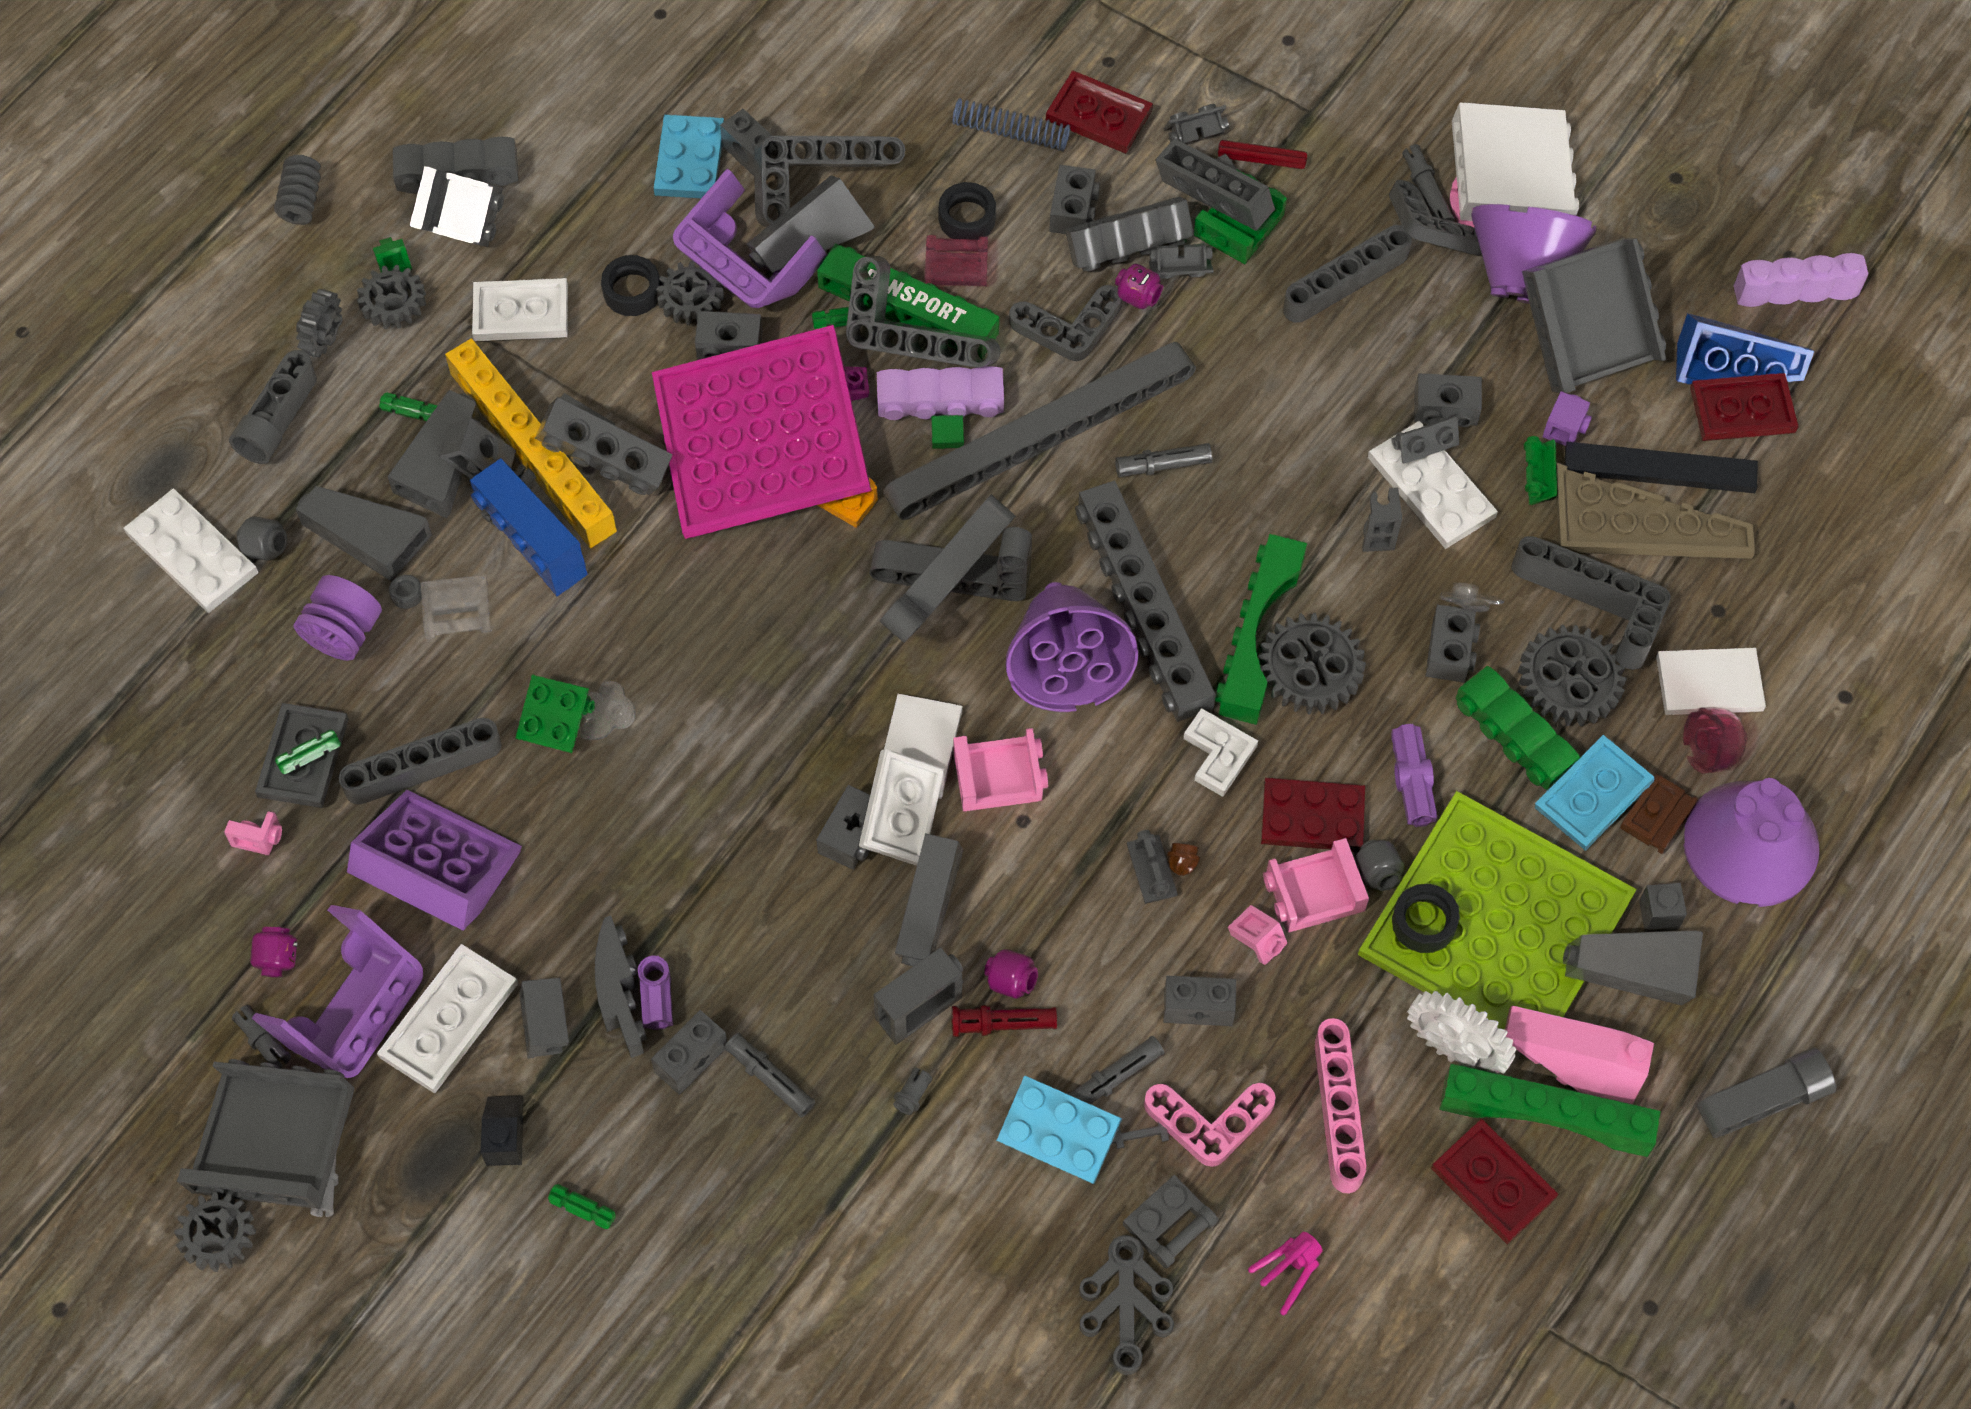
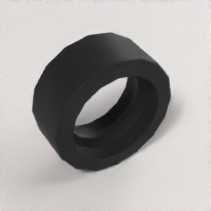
M962 182L952 185L943 192L939 199L938 221L942 231L949 238L959 242L970 243L983 239L994 228L996 202L993 194L986 187L977 183ZM973 202L985 210V215L978 221L966 223L953 219L949 214V210L958 203Z
M625 255L610 262L604 269L601 278L603 297L607 306L614 312L624 316H638L654 308L658 303L656 289L660 286V276L656 266L650 260L638 255ZM627 275H640L649 281L648 289L642 294L633 297L617 294L613 289V285L621 277Z
M1417 884L1406 889L1398 898L1392 915L1393 931L1398 940L1408 949L1419 953H1434L1445 948L1453 939L1460 920L1459 906L1453 896L1442 887L1433 884ZM1416 902H1429L1439 907L1446 917V924L1443 930L1436 935H1423L1415 932L1406 922L1405 914L1410 905Z

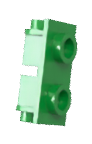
M1530 436L1524 443L1526 462L1528 463L1526 467L1527 483L1525 484V491L1528 492L1529 505H1534L1557 496L1556 441L1553 439L1542 443L1539 441V437Z

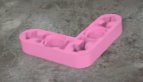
M1263 1083L1252 1084L1212 1124L1172 1088L1164 1084L1153 1085L1148 1089L1145 1095L1144 1107L1148 1115L1164 1126L1167 1132L1199 1162L1213 1167L1224 1162L1271 1114L1276 1097L1274 1091L1268 1085ZM1252 1095L1258 1098L1264 1095L1266 1097V1106L1264 1107L1262 1104L1257 1105L1252 1110L1250 1116L1247 1110L1253 1103L1254 1098ZM1154 1096L1159 1099L1163 1096L1167 1097L1166 1106L1172 1112H1174L1176 1106L1180 1109L1174 1112L1170 1120H1167L1169 1111L1163 1105H1159L1157 1108L1154 1107ZM1234 1116L1239 1117L1245 1122L1246 1127L1242 1132L1233 1133L1226 1127L1227 1119ZM1182 1117H1189L1195 1122L1196 1128L1191 1133H1182L1176 1127L1177 1120ZM1201 1130L1205 1131L1203 1140L1207 1144L1213 1145L1217 1143L1219 1145L1218 1155L1214 1152L1207 1155L1205 1153L1206 1145L1200 1139L1197 1140L1196 1144L1193 1143L1200 1135Z

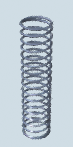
M959 98L956 102L952 119L954 125L957 124V126H959L962 123L965 128L969 124V127L971 129H973L976 126V129L978 131L981 130V128L983 127L984 132H987L989 130L990 133L993 134L996 131L998 136L1001 135L1003 132L1004 137H1007L1010 134L1011 139L1015 138L1016 136L1018 141L1021 140L1023 137L1024 142H1027L1030 139L1031 144L1035 143V141L1037 140L1038 146L1044 143V146L1046 148L1050 144V147L1054 149L1057 145V149L1059 151H1064L1066 147L1070 131L1069 124L1065 127L1061 141V147L1059 149V140L1063 128V123L1060 124L1057 140L1055 142V145L1052 146L1053 135L1056 128V121L1053 123L1051 136L1046 145V134L1050 122L1049 119L1046 122L1045 131L1041 142L1039 143V133L1043 122L1042 118L1039 121L1036 137L1032 142V132L1036 122L1035 116L1032 120L1029 136L1025 140V132L1029 121V114L1026 116L1024 130L1021 137L1019 138L1018 132L1022 120V113H1020L1017 123V129L1012 137V126L1016 115L1015 111L1012 114L1010 128L1007 134L1005 135V125L1008 119L1009 110H1007L1005 113L1003 127L1000 133L998 134V124L1000 122L1002 108L999 109L996 126L992 132L991 124L995 114V106L992 108L990 122L987 129L985 130V120L988 114L989 105H986L983 122L980 128L978 129V119L981 113L982 103H980L978 106L976 121L974 125L971 127V118L973 116L975 108V101L972 102L969 120L966 125L964 124V117L967 112L969 101L968 99L965 101L962 119L959 122V124L958 119L961 112L962 99Z

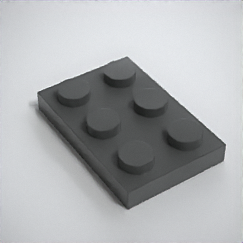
M282 703L255 790L257 797L323 808L349 720L347 713ZM329 729H332L338 736L340 741L338 748L330 752L328 750L323 751L324 755L301 767L299 764L294 766L295 770L288 774L280 772L275 762L277 756L285 752L288 754L292 753V748L314 737L316 739L321 738L320 734Z

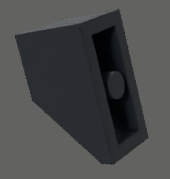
M523 1095L487 1097L481 1124V1155L486 1166L522 1165Z

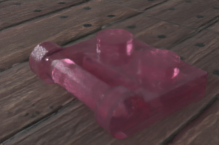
M927 235L925 283L933 285L987 286L988 237H979V240L936 239V235ZM936 251H969L978 253H951Z

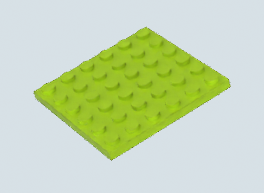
M1456 791L1359 949L1358 955L1422 992L1427 991L1433 994L1434 991H1437L1442 997L1445 993H1448L1454 1000L1460 997L1467 1006L1474 1004L1476 1011L1488 1013L1486 1018L1498 1021L1497 1028L1505 1030L1511 1006L1564 1017L1584 983L1582 980L1565 976L1566 964L1563 963V954L1566 946L1581 935L1612 934L1637 889ZM1417 884H1433L1442 887L1453 896L1459 906L1460 920L1453 939L1445 948L1434 953H1419L1408 949L1398 940L1393 931L1392 915L1398 898L1406 889ZM1429 902L1413 903L1405 914L1408 926L1415 932L1423 935H1436L1443 930L1446 924V917L1443 911L1435 904Z

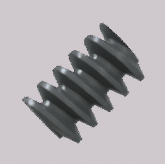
M292 155L285 159L283 163L274 209L280 218L289 223L306 225L312 220L313 216L311 213L315 208L313 203L316 201V192L319 188L318 183L321 179V175L318 172L321 165L315 159L305 155Z

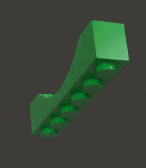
M1269 534L1267 544H1260L1255 563L1260 564L1258 572L1252 571L1247 589L1253 591L1251 599H1244L1239 618H1243L1244 623L1242 628L1237 626L1235 628L1231 645L1236 646L1234 656L1227 655L1223 670L1224 674H1228L1226 684L1219 683L1215 702L1220 703V716L1254 725L1258 723L1268 682L1261 670L1257 657L1255 635L1262 618L1271 605L1284 593L1297 586L1307 547L1305 542Z
M1450 1064L1446 1074L1439 1108L1442 1111L1472 1118H1510L1548 1124L1587 1136L1613 1150L1644 1157L1649 1156L1656 1144L1661 1111L1455 1064Z

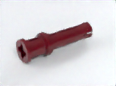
M981 1005L978 1009H959L958 1006H952V1036L958 1037L960 1033H981L982 1036H988V1034H991V1031L1057 1029L1056 1007L991 1010L990 1006ZM1009 1018H1037V1020L1008 1021ZM977 1019V1022H962V1020ZM991 1019H1001V1021L991 1022Z

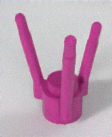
M1303 1231L1295 1239L1290 1237L1282 1246L1248 1268V1272H1256L1285 1254L1286 1258L1260 1281L1261 1286H1266L1290 1264L1299 1270L1302 1267L1305 1268L1280 1310V1314L1284 1316L1293 1305L1311 1273L1319 1266L1316 1258L1323 1250L1312 1235Z

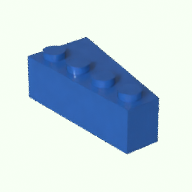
M501 458L470 479L474 492L471 494V498L480 510L485 509L489 513L494 525L507 535L514 547L521 552L556 597L588 575L579 541Z

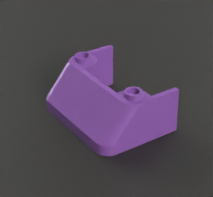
M726 169L677 226L673 233L674 244L683 254L749 307L761 308L795 295L817 271L828 254L816 238L811 235L785 267L775 271L768 279L727 245L735 237L737 225L726 212L744 193L745 189L733 173Z
M331 905L327 911L350 930L342 943L341 954L344 961L353 970L318 1021L314 1023L308 1018L297 1016L286 1022L283 1019L255 1013L252 1019L293 1052L324 1069L341 1072L344 1074V1078H352L361 1072L420 985L423 978V968L417 959L361 910Z

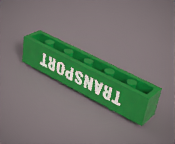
M835 243L817 270L818 288L850 302L854 266L859 259L865 256L859 254L853 248L843 247ZM870 263L867 268L868 274L871 278H874L877 269L873 263ZM890 268L885 312L886 319L894 322L985 336L994 340L998 336L999 316L995 315L991 310L979 308L968 303L960 296L950 295L941 291L933 284L923 283L904 271L899 272ZM866 294L864 304H870L872 307L873 300L869 294ZM951 339L948 346L958 350L956 342ZM982 344L978 347V356L983 360L988 352Z

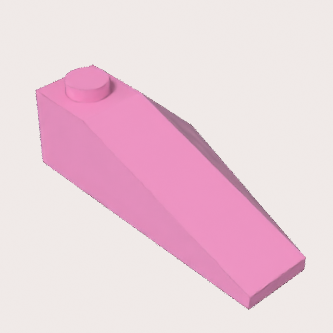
M1517 1006L1509 1008L1505 1030L1508 1033L1505 1037L1514 1041L1512 1046L1535 1064H1542L1557 1076V1081L1564 1086L1568 1084L1579 1093L1628 1104L1634 1103L1648 1076L1654 1047L1653 1042L1620 1030Z

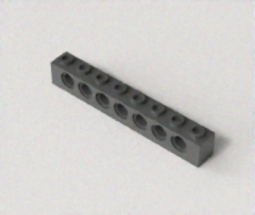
M1115 480L1079 492V503L1075 506L1077 518L1080 524H1086L1089 531L1087 532L1089 544L1093 551L1098 550L1101 557L1099 559L1101 570L1105 577L1110 576L1113 583V596L1118 604H1123L1126 611L1124 612L1125 622L1131 630L1136 632L1138 637L1136 643L1140 655L1143 658H1148L1151 665L1149 666L1151 679L1155 685L1160 684L1163 691L1162 701L1168 713L1172 712L1176 721L1179 722L1196 716L1201 708L1205 711L1213 710L1216 694ZM1102 519H1107V520H1110V521H1112V522H1110V523H1102V522H1100V520H1102ZM1119 545L1124 548L1117 550L1112 548V546ZM1125 572H1134V573L1137 574V575H1135V576H1127V575H1125L1124 573H1125ZM1145 598L1149 602L1140 603L1136 599ZM1158 625L1162 629L1152 630L1148 626ZM1170 652L1175 656L1164 657L1161 655V653ZM1176 679L1185 680L1187 684L1178 685L1173 681Z

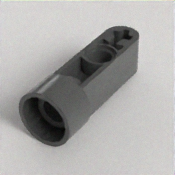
M294 350L284 356L248 414L242 417L229 438L230 445L245 459L258 464L269 462L282 441V435L314 387L317 378L311 358L307 352Z
M1813 1047L1787 1058L1784 1065L1703 1099L1697 1104V1108L1712 1137L1718 1138L1801 1102L1810 1104L1836 1092V1083L1826 1059L1817 1048Z

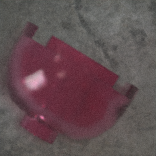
M1722 707L1698 708L1697 712H1691L1684 725L1683 742L1684 745H1690L1694 757L1687 756L1692 767L1702 774L1722 772L1734 767L1742 759L1747 744V733L1741 720L1736 714Z

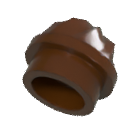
M1172 843L1171 852H1167L1168 863L1172 871L1180 876L1192 873L1198 862H1200L1201 857L1197 856L1199 847Z

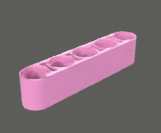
M1331 1018L1322 1022L1318 1028L1315 1039V1053L1331 1181L1338 1191L1349 1194L1358 1190L1363 1182L1366 1173V1159L1350 1033L1343 1021ZM1333 1034L1340 1039V1042L1330 1044L1323 1036ZM1338 1067L1344 1072V1076L1334 1077L1328 1072V1069ZM1342 1100L1349 1108L1344 1111L1337 1110L1332 1105V1102ZM1341 1133L1347 1134L1352 1138L1353 1142L1351 1144H1342L1336 1139V1135ZM1350 1167L1357 1173V1177L1352 1179L1346 1178L1341 1174L1340 1169Z

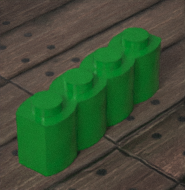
M1486 666L1459 687L1455 698L1459 710L1465 716H1471L1480 723L1482 733L1488 739H1494L1503 746L1505 756L1511 762H1517L1526 769L1528 779L1534 785L1541 786L1548 791L1580 759L1575 749L1565 739L1557 735L1551 725L1538 713L1534 712L1525 699L1511 689L1506 681L1491 667Z

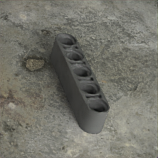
M1402 225L1390 226L1297 280L1286 290L1283 314L1292 322L1306 321L1403 264L1409 256L1412 237L1406 233Z
M478 718L351 763L340 771L339 782L348 801L353 804H364L496 756L502 747L500 735L494 721L489 718ZM482 736H491L487 741H478ZM451 747H460L453 753L446 752ZM420 758H428L422 764H414ZM389 769H395V772L391 775H382ZM355 781H364L358 787H350Z

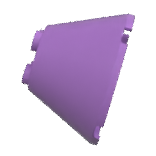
M1488 204L1473 207L1471 213L1491 287L1490 294L1503 298H1508L1509 294L1518 296L1517 301L1522 303H1529L1522 271L1584 251L1595 235L1597 227L1593 225V228H1591V221L1575 215L1536 207H1528L1527 213L1510 210V205Z
M1053 582L1048 584L1045 590L1039 593L1030 603L1008 648L1006 672L1013 690L1027 703L1049 711H1076V705L1095 702V706L1099 705L1123 689L1131 679L1137 666V643L1134 633L1127 623L1093 597L1077 587Z
M1776 779L1736 781L1713 788L1697 801L1686 819L1684 826L1685 843L1683 846L1690 868L1705 887L1732 903L1758 904V907L1782 903L1797 895L1808 884L1817 867L1819 840L1815 826L1797 796Z

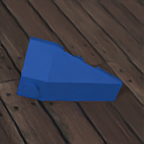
M1687 313L1677 342L1676 380L1691 385L1692 381L1785 373L1787 382L1804 381L1814 350L1720 321Z

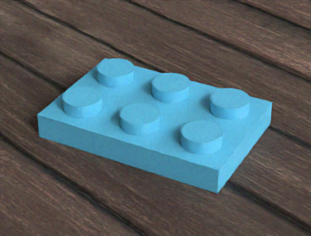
M664 115L654 182L655 196L702 198L718 180L722 150L720 124L724 122V118Z
M1602 735L1535 803V809L1586 851L1654 782V776L1607 737Z
M1024 1075L996 1141L1095 1184L1122 1118Z

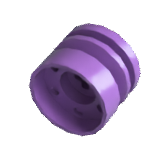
M332 575L322 576L310 597L312 603L304 606L302 614L298 616L293 625L294 629L304 641L322 653L336 659L353 660L359 651V647L362 646L366 639L364 632H370L382 612V608L370 593L353 582Z

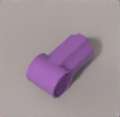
M653 955L648 956L638 966L643 1028L652 1030L665 1029L666 1027L673 1026L670 971L667 962L663 958ZM659 970L664 973L659 980L650 981L646 979L647 974L651 971Z

